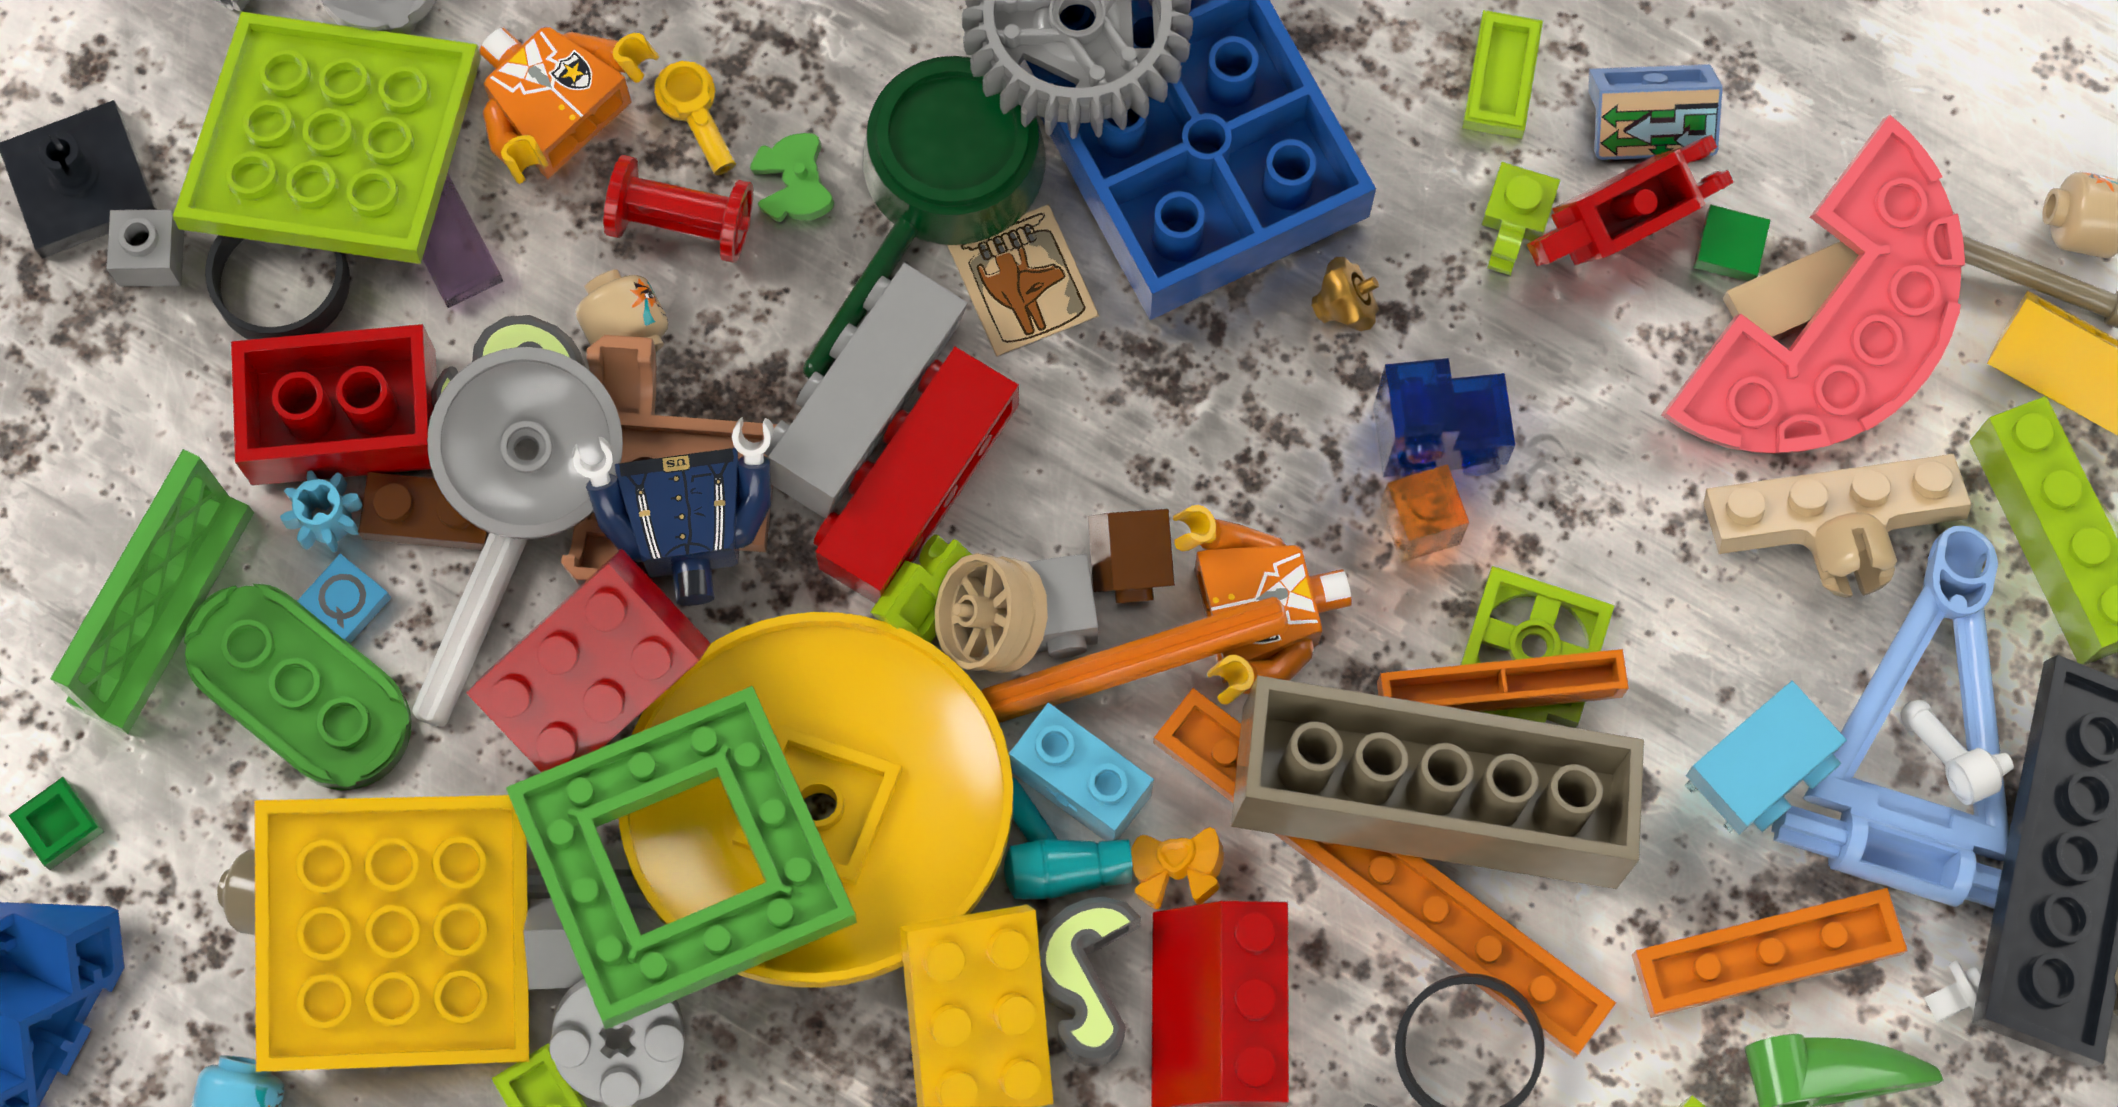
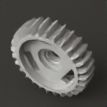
M965 0L967 8L963 9L962 28L965 32V36H963L964 51L966 55H971L970 68L973 77L983 76L985 96L989 97L1001 92L1000 109L1003 114L1020 105L1022 106L1021 123L1024 127L1028 126L1034 117L1038 115L1044 117L1045 133L1048 136L1052 134L1057 122L1067 123L1072 139L1077 137L1080 123H1091L1095 135L1100 137L1105 119L1113 118L1118 127L1124 130L1127 126L1128 109L1131 108L1145 119L1149 113L1148 97L1164 103L1167 97V82L1178 83L1181 77V62H1187L1190 52L1188 39L1192 36L1193 20L1189 16L1191 0H1148L1153 9L1154 44L1151 48L1137 49L1133 46L1131 0ZM1080 4L1090 8L1096 19L1089 28L1075 31L1065 27L1061 23L1059 16L1066 7ZM1023 60H1027L1077 86L1076 88L1047 83L1029 74L1020 65Z

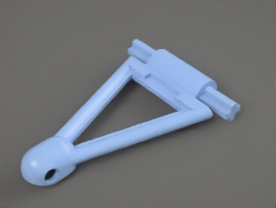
M1953 526L1941 533L1933 542L1928 557L1923 589L1840 732L1847 741L1834 753V756L1842 764L1812 790L1809 787L1803 797L1805 801L1842 812L1840 820L1792 806L1772 824L1771 832H1774L1773 841L1828 857V865L1831 870L1952 907H1958L1964 900H1969L1994 908L2002 870L1977 863L1975 854L2004 861L2009 838L2004 780H2002L2000 792L1973 803L1974 815L1853 778L1943 618L1953 619L1967 751L1981 748L1992 755L2000 754L1984 606L1988 603L1993 593L1998 560L1992 543L1978 530L1967 526ZM1986 560L1985 567L1983 569V572L1981 573L1982 566L1984 564V561Z

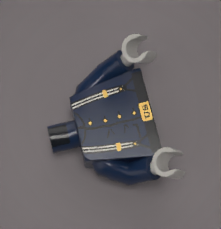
M742 417L736 423L732 433V441L735 448L615 464L616 476L608 472L613 458L611 446L606 439L599 437L600 445L605 455L603 460L596 465H589L581 460L577 444L573 448L575 468L581 475L590 478L586 484V489L601 531L618 550L622 548L634 562H643L648 576L661 577L673 575L675 599L678 605L695 606L714 600L711 570L733 567L738 564L740 549L753 543L770 509V459L764 456V452L772 441L774 428L771 421L767 418L763 421L764 440L753 443L745 439L742 433ZM738 452H740V453L743 454L744 456L740 458Z

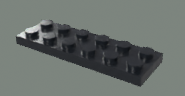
M2055 655L2043 663L1971 1023L2091 1068L2104 1064L2118 988L2115 981V974L2118 969V679L2060 655Z

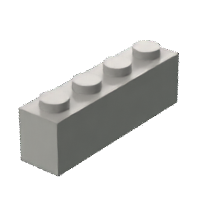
M903 263L892 280L882 276L864 302L863 308L868 310L869 313L861 325L857 328L849 323L833 345L829 355L836 360L825 376L815 371L801 390L796 404L802 407L794 421L789 425L781 420L774 428L772 441L764 452L768 459H770L771 485L826 519L849 488L860 467L869 459L880 443L894 417L903 409L917 389L928 367L938 358L958 329L968 302L906 263Z

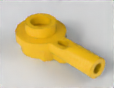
M678 61L671 63L661 70L656 78L654 95L657 105L670 118L688 122L714 175H722L733 169L736 163L709 112L714 103L716 92L713 77L706 68L695 62Z

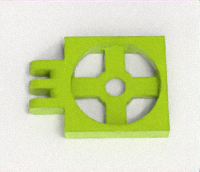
M1492 566L1460 665L1481 663L1478 654L1481 643L1509 652L1512 660L1532 658L1527 656L1522 649V641L1529 635H1537L1545 641L1546 652L1541 657L1601 651L1615 605ZM1522 597H1536L1529 620L1520 623L1518 626L1490 617L1494 609L1507 601ZM1560 606L1571 613L1581 626L1586 638L1587 649L1560 640V636L1554 628ZM1585 702L1486 711L1482 713L1543 723L1549 720L1567 727L1576 728L1580 722Z

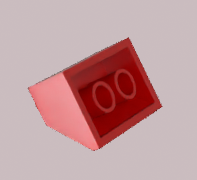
M1217 901L1153 912L1151 1107H1287L1289 1103L1288 902Z

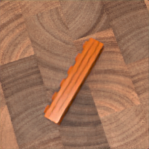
M1623 649L1380 673L1377 681L1379 696L1476 712L1623 698L1629 689Z

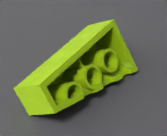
M2047 396L1989 417L1969 442L2077 662L2087 665L2117 653L2118 522L2097 498Z

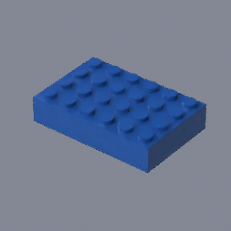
M1131 0L1133 46L1135 49L1151 48L1154 44L1152 6L1148 0ZM1191 0L1189 16L1193 20L1192 36L1188 39L1190 43L1189 57L1187 62H1181V77L1178 83L1167 82L1168 90L1164 103L1148 97L1149 113L1145 119L1131 108L1128 109L1127 126L1124 130L1118 127L1113 118L1105 119L1100 137L1095 135L1091 123H1080L1075 139L1070 137L1067 123L1057 122L1050 135L1149 320L1370 217L1376 187L1270 0ZM1074 4L1066 7L1061 12L1059 19L1068 29L1081 31L1089 28L1094 23L1096 17L1090 8ZM1023 60L1020 65L1026 72L1047 83L1076 88L1077 86L1027 60ZM1040 116V118H1041L1043 124L1045 125V123H1044V117H1041V116Z

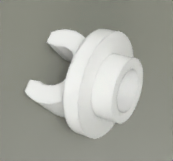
M1958 960L1948 964L1957 982L1924 998L1937 1022H1941L1969 1007L1974 1012L1981 977L1976 966L1964 971Z

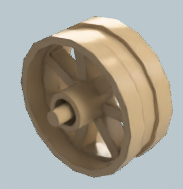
M980 553L962 557L949 569L939 587L935 606V630L941 649L957 665L967 670H988L996 673H1007L1021 669L1034 657L1044 637L1048 619L1046 591L1040 575L1028 562L1011 557H995ZM986 645L989 651L987 656L983 653Z

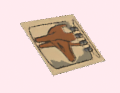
M1049 204L1025 213L1011 227L989 239L970 244L947 245L996 357L1099 317Z

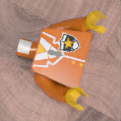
M543 27L522 45L505 28L495 30L485 39L480 48V55L495 68L483 83L489 98L483 110V117L490 150L508 167L518 184L526 181L522 174L523 170L534 164L549 179L632 103L626 79L620 72L626 73L632 81L639 83L644 78V73L638 65L647 59H654L656 61L660 55L641 33L635 32L624 36L618 41L575 32L561 35L551 27Z
M1192 505L1173 515L1174 521L1186 523L1191 533H1186L1174 539L1176 549L1189 551L1199 545L1206 549L1197 552L1194 568L1206 618L1263 599L1276 597L1283 604L1288 619V630L1283 634L1216 654L1217 664L1207 671V676L1211 678L1214 675H1219L1222 678V682H1228L1230 686L1217 696L1219 702L1227 705L1241 694H1249L1257 675L1290 681L1312 659L1314 647L1319 645L1322 635L1319 613L1352 605L1350 587L1345 571L1340 569L1309 576L1300 546L1286 545L1279 537L1240 524L1215 519L1212 513L1201 505Z

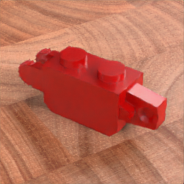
M1709 135L1683 148L1655 155L1552 208L1554 213L1551 214L1556 228L1526 244L1536 266L1552 263L1568 254L1574 266L1605 258L1706 205L1705 198L1734 182L1729 170L1713 172L1701 178V181L1696 183L1690 171L1688 163L1707 157L1711 154V151L1717 148L1713 136Z

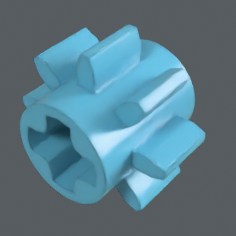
M310 470L307 471V481L297 489L286 487L284 490L292 502L293 510L285 512L280 518L287 529L301 528L297 535V541L303 549L308 550L316 540L326 543L332 552H336L338 548L337 541L342 539L347 533L352 535L359 534V529L352 520L351 512L359 511L362 508L363 502L357 493L343 495L347 489V482L342 474L336 473L328 482L318 479L314 472ZM330 506L333 507L329 515L320 512L314 518L311 515L316 507L320 510H327Z

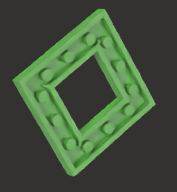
M753 686L506 787L605 1030L857 923L852 905ZM719 777L765 883L641 935L596 827Z

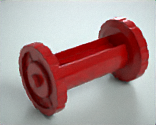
M621 155L614 166L607 189L603 217L604 233L606 236L620 238L624 234L629 221L719 240L722 261L735 263L742 253L750 226L754 197L752 182L737 180L729 197L643 179L639 178L636 157Z

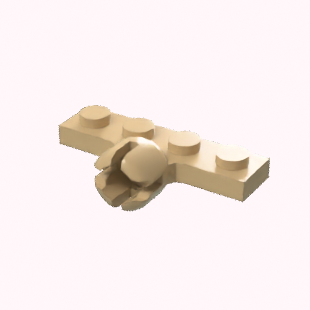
M1954 454L1706 488L1703 502L1719 554L1788 544L1804 545L1812 552L1822 586L1834 595L1843 598H1851L1853 595L1846 577L1851 572H1854L1859 590L1863 596L1882 589L1891 581L1897 559L1888 535L1889 531L1968 519L1972 505Z

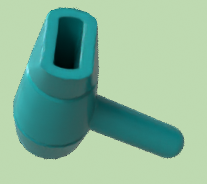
M1012 777V819L1028 841L1027 843L1009 846L1004 861L1005 881L1015 899H1053L1100 888V886L1106 887L1131 883L1133 864L1129 839L1099 841L1098 843L1095 841L1058 840L1019 781Z

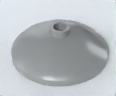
M514 347L489 353L478 358L457 373L445 387L435 404L430 419L427 440L429 461L434 478L450 505L473 525L489 533L512 539H538L553 536L573 528L594 512L586 489V484L590 478L581 475L574 466L573 448L576 444L580 451L581 460L586 464L596 465L603 460L605 455L602 451L599 437L606 439L611 446L613 458L608 472L615 476V464L621 463L623 449L622 428L616 406L597 377L586 367L563 354L534 347ZM526 439L534 441L539 446L537 456L528 461L519 459L514 453L516 445Z

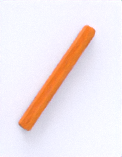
M1270 597L984 688L981 692L995 713L998 723L1042 710L1047 703L1055 706L1283 634L1288 630V619L1281 601L1276 597Z

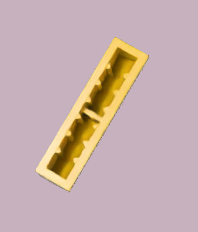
M2027 290L1997 341L1987 364L2118 436V339Z

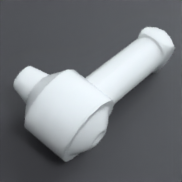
M1910 701L1903 707L1900 715L1904 726L1908 731L1915 732L1945 765L1948 784L1958 800L1969 806L2000 792L2003 776L2014 767L2013 761L2007 753L1992 755L1981 748L1968 752L1931 712V707L1926 701Z

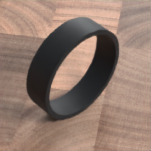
M221 235L216 237L206 261L205 277L207 289L223 319L242 337L251 340L318 334L331 325L341 312L349 293L350 269L345 253L335 252L336 274L332 288L322 304L311 314L297 322L277 327L257 326L242 321L230 313L224 306L221 295V276L228 257L244 239Z
M1475 973L1448 976L1424 989L1403 1014L1395 1040V1058L1398 1072L1410 1095L1422 1107H1446L1432 1099L1420 1087L1410 1070L1406 1055V1035L1414 1012L1427 997L1441 989L1460 984H1475L1494 989L1508 997L1522 1011L1531 1027L1535 1042V1062L1532 1075L1519 1094L1506 1104L1500 1106L1519 1107L1533 1090L1541 1073L1545 1055L1542 1027L1537 1014L1527 999L1506 982L1488 975Z

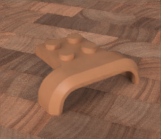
M604 335L587 348L586 357L589 371L597 377L611 396L620 418L623 439L621 463L735 448L732 441V433L738 421L655 415L657 369L653 338ZM743 422L742 433L745 439L753 443L764 440L763 423ZM738 452L740 458L744 456L743 454ZM771 485V501H772L773 485ZM771 506L753 543L745 548H741L740 551L766 552ZM594 512L584 521L574 526L569 554L562 555L561 558L562 566L578 585H582L619 551L599 528Z

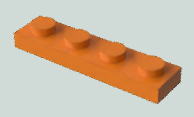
M1887 887L1639 949L1632 954L1649 1016L1653 1018L1903 955L1908 950Z

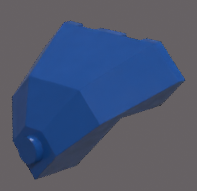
M0 902V1107H39L57 1072L67 1076L92 1028L84 1025L86 1018L102 989L112 992L125 968L119 910L110 906Z

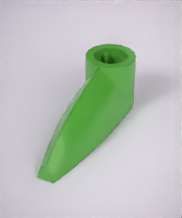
M1786 1034L1762 1039L1744 1048L1759 1107H1822L1933 1086L1943 1081L1941 1072L1936 1066L1902 1051L1867 1041L1844 1038L1803 1037L1802 1034Z

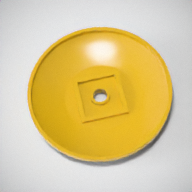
M838 612L788 614L761 620L713 641L702 658L643 711L632 735L753 686L803 799L805 800L812 794L824 793L831 796L837 803L834 812L828 818L814 821L852 905L857 921L853 925L740 972L738 975L768 984L822 988L872 979L902 967L903 958L899 926L970 914L989 888L1002 861L1009 839L1013 815V779L1005 737L991 706L969 675L933 644L900 627L897 629L887 622L861 615ZM719 777L618 818L624 852L633 877L645 900L664 925L765 883Z

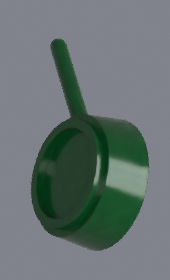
M943 56L921 61L895 76L877 97L867 124L862 158L863 172L873 201L885 217L894 225L805 361L803 373L808 379L815 371L823 376L826 375L836 360L829 354L839 335L849 323L855 327L859 325L868 311L863 308V305L872 288L882 276L887 279L890 277L915 237L928 242L946 245H963L986 240L1000 234L1016 223L1027 212L1037 197L1043 182L1046 165L1045 146L1037 117L1035 116L1029 125L1024 127L1021 123L1022 106L1017 105L1006 114H1003L1000 109L1001 92L989 97L985 96L983 76L973 77L970 68V57Z

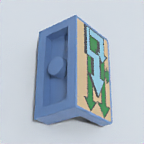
M1711 64L1589 69L1588 93L1596 108L1594 152L1597 158L1600 160L1651 158L1658 154L1683 148L1709 135L1713 136L1717 148L1711 151V154L1708 156L1717 154L1723 86Z

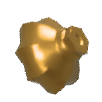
M1335 257L1327 265L1321 290L1312 297L1311 306L1317 318L1323 323L1338 321L1358 331L1370 330L1376 323L1375 314L1379 311L1372 290L1378 288L1379 283L1374 276L1365 279L1358 264L1350 263L1345 257Z

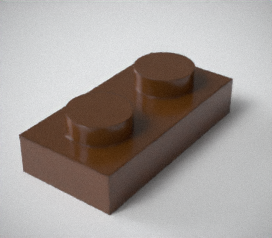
M368 472L358 530L363 540L482 551L490 533L462 517L446 500L435 478Z

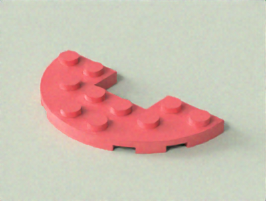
M1889 115L1880 122L1810 216L1812 220L1859 256L1790 348L1784 347L1744 315H1736L1663 411L1662 417L1702 440L1726 448L1752 453H1796L1830 446L1875 427L1902 407L1926 382L1947 348L1960 313L1961 304H1958L1961 286V267L1965 266L1964 241L1958 213L1953 214L1947 194L1939 180L1942 178L1939 169L1923 146L1895 118Z

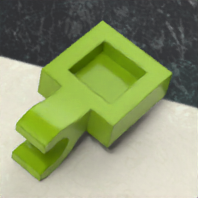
M1501 162L1481 224L1499 230L1487 269L1511 276L1523 238L1533 241L1544 234L1560 179Z
M934 534L925 543L920 552V565L905 561L870 613L880 621L887 622L897 629L900 627L931 643L937 635L935 630V606L939 587L949 569L962 557L972 555V553L958 540L953 539L948 544L939 535Z

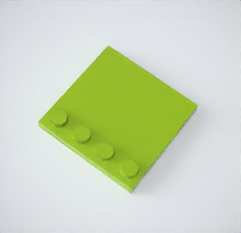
M241 12L173 213L178 229L421 264L480 65L481 55L478 44Z

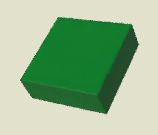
M1710 204L1706 213L1693 268L1746 282L1757 278L1771 220Z
M64 777L8 815L43 866L49 870H52L105 832L71 783Z

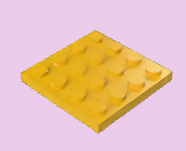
M509 795L254 800L256 1072L529 1062L528 973L523 932L528 912L527 839Z

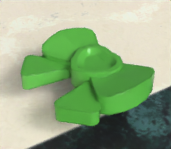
M810 133L793 134L775 143L772 149L765 145L761 146L750 164V169L755 175L783 173L782 179L786 188L758 202L761 211L777 222L783 221L787 214L794 220H815L827 214L834 207L835 202L831 193L822 185L819 169L816 164L821 150V141L818 136Z

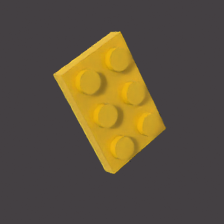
M1021 905L899 926L917 1107H1040L1054 1104L1036 910L1029 905Z

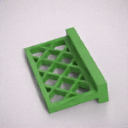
M182 449L50 678L68 695L66 702L72 708L126 734H129L185 636L190 618L199 605L205 601L254 514L249 505L230 497L203 460L191 452Z

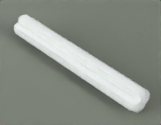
M492 533L489 534L412 708L415 717L422 722L437 727H444L448 723L528 539H512Z

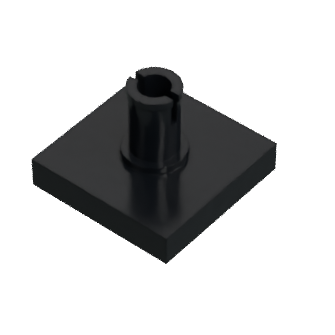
M115 100L0 142V154L33 246L42 259L109 234L110 210H158L123 115Z

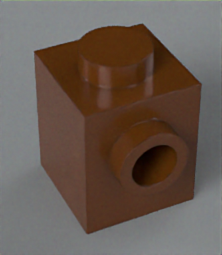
M1169 509L1112 512L1088 516L1094 592L1115 591L1116 603L1152 601L1154 600L1153 588L1175 586Z

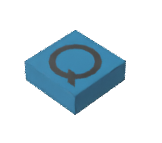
M339 554L297 602L343 640L351 644L389 602L391 596L347 558Z

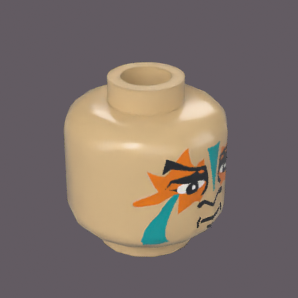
M2075 172L2064 180L2059 189L2053 188L2050 190L2044 202L2042 218L2044 224L2050 225L2051 238L2058 248L2100 258H2111L2118 253V179L2087 172Z
M610 270L593 278L584 286L588 295L576 307L575 313L577 321L590 345L604 335L653 338L655 352L664 346L661 337L668 330V319L645 277L640 275L621 277L618 270Z

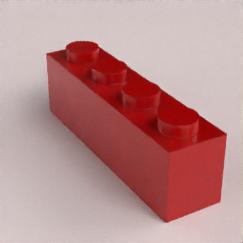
M954 346L944 363L936 359L928 367L918 386V392L922 395L910 413L902 409L894 417L883 438V442L888 445L875 464L867 460L860 467L849 487V493L853 495L840 515L833 511L826 517L814 538L813 543L818 546L815 553L819 569L875 604L904 562L914 563L925 543L930 539L1019 406V384Z

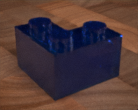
M1449 358L1385 364L1373 405L1383 477L1400 476V480L1403 482H1422L1435 478L1439 471L1463 469V474L1467 476H1482L1500 470L1501 465L1508 464L1516 444L1505 373L1452 378Z

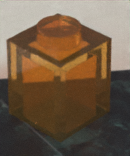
M1448 464L1388 482L1380 507L1401 563L1461 544L1469 525V520Z

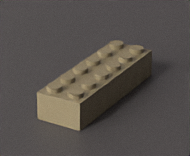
M1257 675L1242 710L1231 827L1617 889L1639 861L1644 739Z

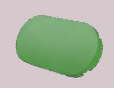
M253 584L254 586L246 585L239 588L235 585L215 592L199 605L187 624L184 644L186 645L185 663L190 678L212 702L305 778L325 788L353 790L377 782L390 773L399 763L410 740L412 723L409 705L402 691L390 676L346 640H343L290 595L271 585Z

